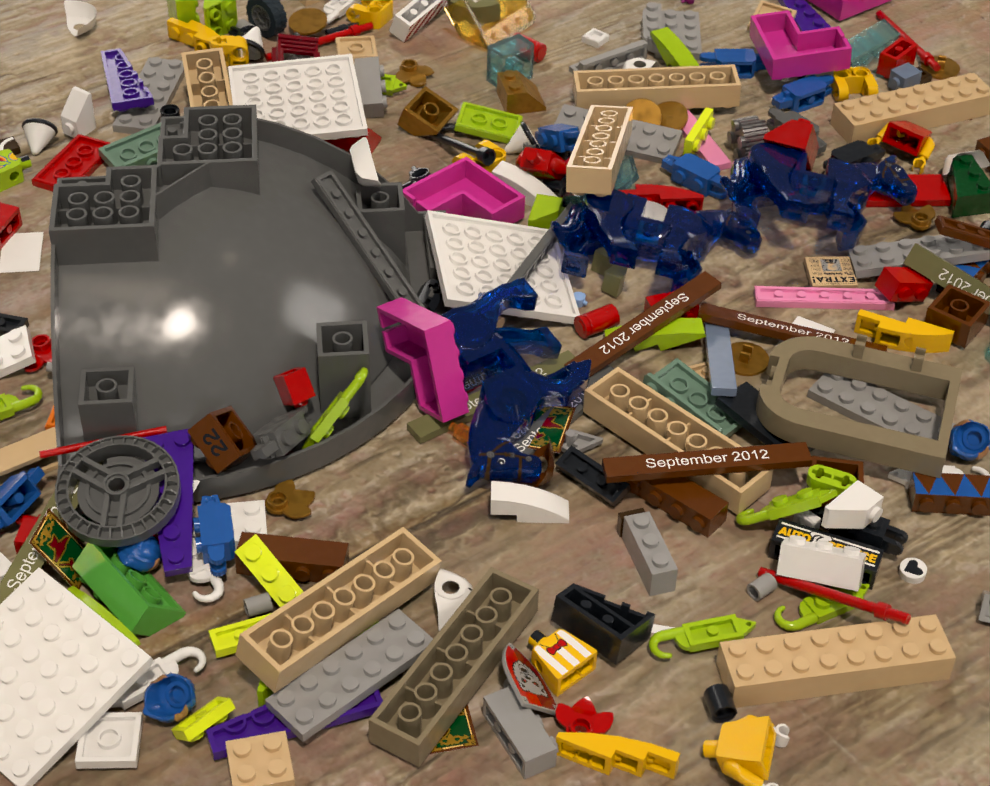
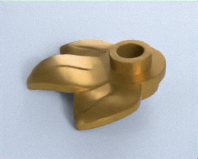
M406 59L402 61L399 71L396 73V78L403 83L409 82L414 87H423L427 83L426 76L434 74V71L429 66L417 65V61L413 59Z
M904 203L901 212H893L896 220L909 224L917 231H923L930 228L931 220L935 218L936 213L931 205H926L918 210Z
M292 479L277 484L274 491L268 494L265 500V508L271 514H284L294 519L305 518L312 513L309 506L314 501L315 491L295 489Z

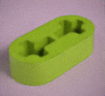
M824 465L811 466L808 469L806 483L810 488H820L821 490L836 489L838 496L857 481L852 474Z

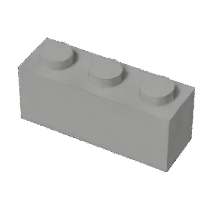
M379 56L355 58V71L365 118L384 117L383 108H387L386 95L382 96V93L386 92L385 80H381V77H385L384 65H379Z
M650 512L624 516L622 539L649 596L675 591L678 568Z
M512 686L483 697V716L524 780L556 766V756L559 752L556 740L553 736H548L544 730L543 721L538 714L535 715L530 708L521 706Z

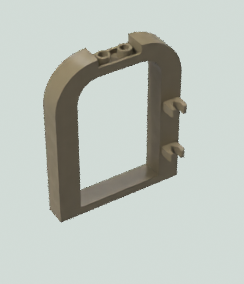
M862 334L857 335L855 345L828 338L802 336L785 340L771 351L766 373L770 375L769 380H767L766 384L760 383L756 404L758 419L769 432L791 443L806 442L807 447L936 478L941 477L963 369L925 361V348L916 347L914 358L865 347L867 336ZM795 370H816L945 400L937 440L795 407L786 402L781 396L785 379L789 373Z

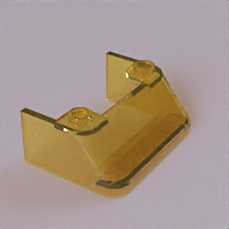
M458 0L444 8L458 35L462 39L486 50H493L508 41L514 33H520L536 21V13L529 0H497L500 3L501 19L485 23L480 26L467 0Z

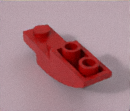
M635 184V189L615 190L613 209L615 213V210L624 204L648 200L663 205L674 216L702 215L704 195L672 186Z

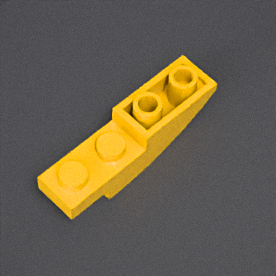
M173 17L167 20L169 38L194 47L195 51L209 49L210 38L218 35L211 28L195 20H191L188 23ZM224 54L225 61H229L228 54Z
M862 309L857 314L854 328L855 333L875 338L874 343L885 345L889 349L915 352L916 347L925 348V353L949 352L954 335L953 330L908 317L905 323Z

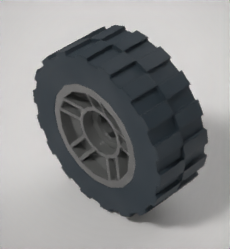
M248 0L246 5L248 21L260 28L261 37L271 38L285 30L287 14L280 0Z

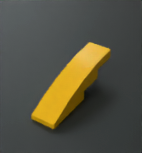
M558 732L556 736L559 748L557 756L610 776L615 767L641 778L645 769L674 780L678 771L681 753L652 743L596 733Z

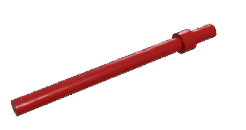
M881 10L876 12V17L895 35L916 43ZM918 45L916 54L920 57V61L924 65L930 66L935 72L939 71L941 66L934 60V56L930 52L924 51Z
M373 23L355 24L349 26L348 29L319 37L318 46L333 42L336 37L360 36L361 33L374 29ZM272 52L265 54L267 62L272 60Z
M761 567L758 571V577L765 573H770L779 584L872 613L875 618L884 621L891 619L908 625L911 620V614L893 609L890 604L884 602L874 603L805 580L776 575L777 571Z

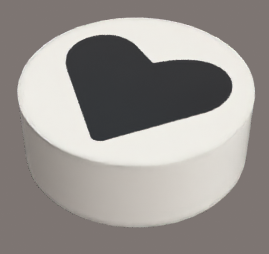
M906 558L901 562L899 576L902 580L910 584H919L925 580L927 566L923 561L917 558Z

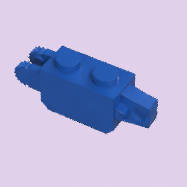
M714 49V52L701 53L699 58L703 62H713L701 63L700 66L735 64L739 79H751L756 71L766 69L761 57L754 52V49Z
M813 74L782 85V92L772 97L771 104L776 106L777 109L788 108L790 111H796L797 113L822 105L824 97L832 92V87L829 85L833 83L834 77L829 74L817 77Z
M553 124L539 127L538 131L535 132V139L538 141L540 149L556 152L573 151L580 134L579 126Z
M692 153L684 154L681 157L669 154L666 158L662 159L661 167L671 173V181L691 191L700 193L705 198L708 195L719 200L727 197L728 192L725 189L728 188L729 181L720 175V168Z
M39 466L31 468L27 472L23 470L19 474L10 476L0 486V529L14 523L41 495V491L36 485L45 473Z
M218 495L202 496L201 506H197L198 517L193 518L195 534L200 533L201 536L195 537L197 554L203 553L204 564H210L211 575L220 577L227 573L226 561H231L235 557L234 551H236L231 508L226 503H220Z

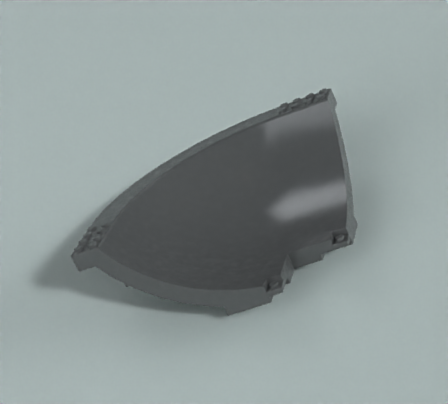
M256 104L184 107V116L161 117L157 165L106 167V176L57 178V184H54L49 223L51 242V351L57 447L166 426L167 432L189 429L210 412L228 406L233 407L253 435L275 416L288 413L294 409L293 405H283L273 379L274 376L294 367L306 368L316 396L308 399L309 403L306 404L308 411L304 414L305 420L312 419L315 424L340 391L343 392L355 379L354 376L362 367H366L368 375L363 385L348 404L350 406L349 411L342 419L337 418L333 424L334 430L327 439L322 438L319 443L316 442L314 445L302 449L301 447L307 440V436L284 456L274 457L269 460L261 458L254 460L251 455L239 465L218 474L209 467L202 451L194 446V480L200 481L193 493L194 502H201L202 496L218 495L220 499L270 487L323 467L358 448L385 429L408 408L416 398L410 365L387 353L385 350L382 331L401 323L398 322L381 328L376 307L391 300L311 181L313 178L333 170L416 295L420 287L428 280L436 279L439 281L425 221L427 211H417L403 195L402 182H388L377 171L381 187L361 185L358 183L350 153L314 135L277 122L257 118ZM438 210L436 212L446 213V210ZM430 287L431 292L429 294V297L434 295V289L432 287ZM442 297L434 313L453 322L454 308L444 306ZM76 452L57 456V478L64 464Z

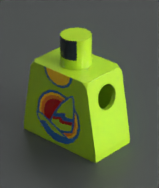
M10 149L0 150V192L24 181L22 170L32 167L28 155L16 158Z

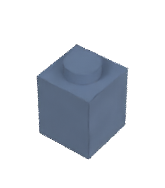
M910 63L891 69L887 87L897 90L920 84L922 71Z

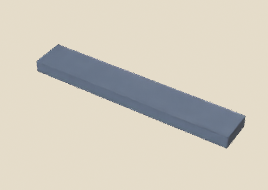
M703 322L706 334L705 344L711 395L735 397L737 394V384L729 328Z

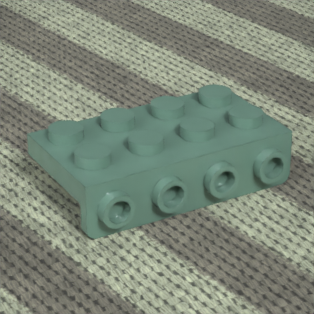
M161 123L98 148L99 156L109 167L157 165L158 136H160Z
M678 358L654 375L647 373L644 376V384L729 438L742 428L740 424L715 405L716 399L719 396L711 395L710 383Z

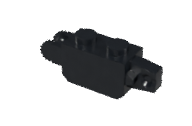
M856 140L833 149L830 159L823 162L825 171L821 173V179L826 182L836 179L845 181L874 169L876 161L884 157L885 149L879 144L868 145L861 140Z
M823 506L816 508L814 514L821 518V523L825 509ZM880 517L876 522H871L864 529L824 528L831 534L883 549L885 553L896 556L902 554L904 550L903 544L908 540V535L905 531L891 526V520Z

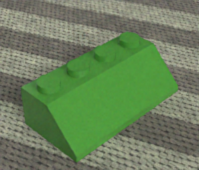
M87 543L72 566L80 575L79 579L89 585L94 591L93 595L108 607V611L120 620L135 636L137 634L151 636L183 618L186 614L183 608L150 572H140L122 564L117 554V547H103Z

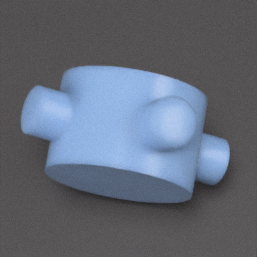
M574 292L578 308L586 306L588 304L585 301L586 294Z

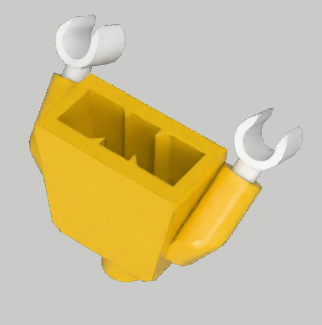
M747 715L737 721L725 722L721 726L719 740L704 741L703 754L705 758H716L722 773L744 786H779L773 782L767 785L763 782L769 779L774 746L786 747L790 740L788 736L790 730L786 724H778L774 727L769 716L757 717Z

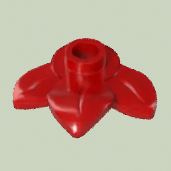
M40 334L32 338L36 363L24 367L25 372L37 371L44 363L52 362L51 338L48 335Z
M588 696L577 701L573 707L558 703L555 711L556 719L566 729L565 732L580 733L577 731H581L583 733L605 734L610 730L614 720V715L611 712L597 713Z

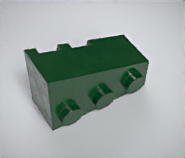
M972 154L955 156L947 174L948 191L952 199V218L990 213V180Z

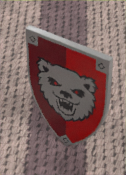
M509 642L502 652L503 668L507 676L503 684L504 688L512 686L521 706L555 715L557 703L546 682L533 664Z

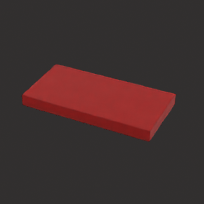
M78 134L31 179L32 186L53 192L54 184H57V178L90 177L105 162L99 156L98 148L110 144V142Z
M942 174L899 175L900 179L910 178L912 181L910 192L905 197H897L902 202H898L892 195L887 194L882 186L879 192H876L879 187L877 180L879 179L881 183H887L893 175H884V178L882 175H858L857 184L865 207H902L904 203L912 207L951 205L952 199ZM896 177L885 188L893 193L894 196H903L908 191L911 182L910 180L903 181L908 184V186H904Z

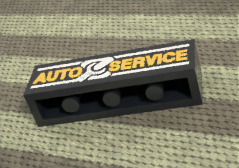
M783 518L779 519L771 539L768 558L779 561L781 543L785 537L789 538L791 535L805 537L806 541L817 543V541L831 542L833 547L843 549L845 546L857 547L860 549V552L867 553L862 584H870L869 589H873L884 553L883 549Z

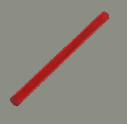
M166 426L122 435L143 438L167 433ZM96 440L39 451L40 458L77 452L81 447Z

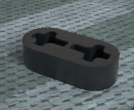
M436 279L428 280L420 287L417 293L421 302L426 304L425 308L432 312L436 310L442 298L440 283ZM430 287L434 289V295H432L431 297H429V294L431 292Z

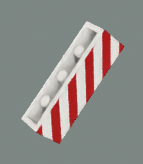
M413 0L395 15L389 31L405 42L445 9L448 5L447 0Z

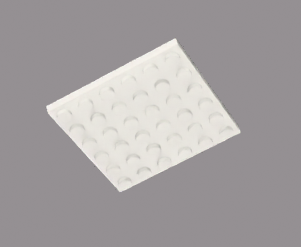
M352 54L228 66L233 105L256 104L257 118L289 126L322 140H336L339 138L368 135Z
M427 210L425 221L444 306L574 324L575 317L579 316L580 313L558 241L506 307L498 304L505 284L548 229Z
M40 567L0 604V772L15 786H33L154 663L150 655Z

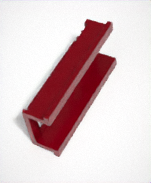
M278 33L276 47H272V62L284 61L283 53L312 56V58L320 57L318 38Z

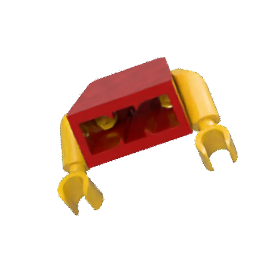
M889 121L877 133L876 138H870L867 141L868 145H880V142H885L914 156H918L919 158L913 160L911 171L918 167L920 168L919 174L924 172L926 161H928L935 148V143L931 138L932 132L909 121Z

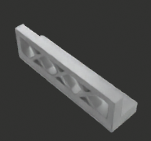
M643 39L579 61V63L570 65L569 71L573 74V71L622 69L624 63L629 59H647L648 42Z

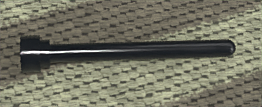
M441 133L429 135L433 140L476 156L478 162L484 165H491L495 161L496 153L491 148L482 147L479 149Z

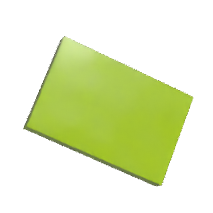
M463 102L454 131L508 144L519 127L523 116Z

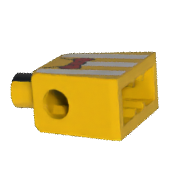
M558 629L548 637L540 630H536L528 639V643L533 647L531 663L556 697L596 669L597 650L564 629Z

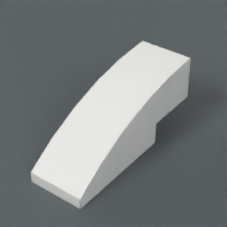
M501 161L492 171L494 176L525 196V205L533 207L537 194L557 197L541 181L515 165Z
M491 481V515H517V522L569 524L568 500L528 485Z

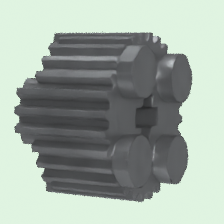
M754 115L731 120L732 129L727 132V140L729 144H733V155L736 161H740L743 157L761 153L765 156L768 155L763 140L764 134L768 133L765 119L760 120L758 116Z

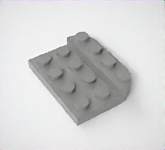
M648 2L642 13L641 24L643 39L648 42L647 50L655 53V58H662L650 32L668 27L688 48L695 60H700L702 48L699 12L692 10H662L661 4Z

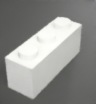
M791 535L789 538L785 537L781 543L776 575L858 591L862 584L867 553L860 552V549L857 547L845 546L843 549L833 547L831 542L817 541V543L806 541L805 537Z

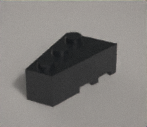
M573 583L556 595L551 621L595 648L599 654L615 665L650 639L656 614L647 611L646 615L631 610L630 604L622 602L621 605L605 600L606 595Z

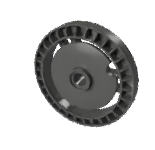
M131 435L105 437L82 447L64 464L55 485L56 506L64 525L79 539L103 547L133 545L155 535L173 517L181 497V481L178 469L168 452L153 441ZM107 459V464H99V462ZM78 480L80 481L77 490L78 503L83 514L92 522L80 516L72 506V495ZM165 480L163 494L157 503L160 494L159 482Z

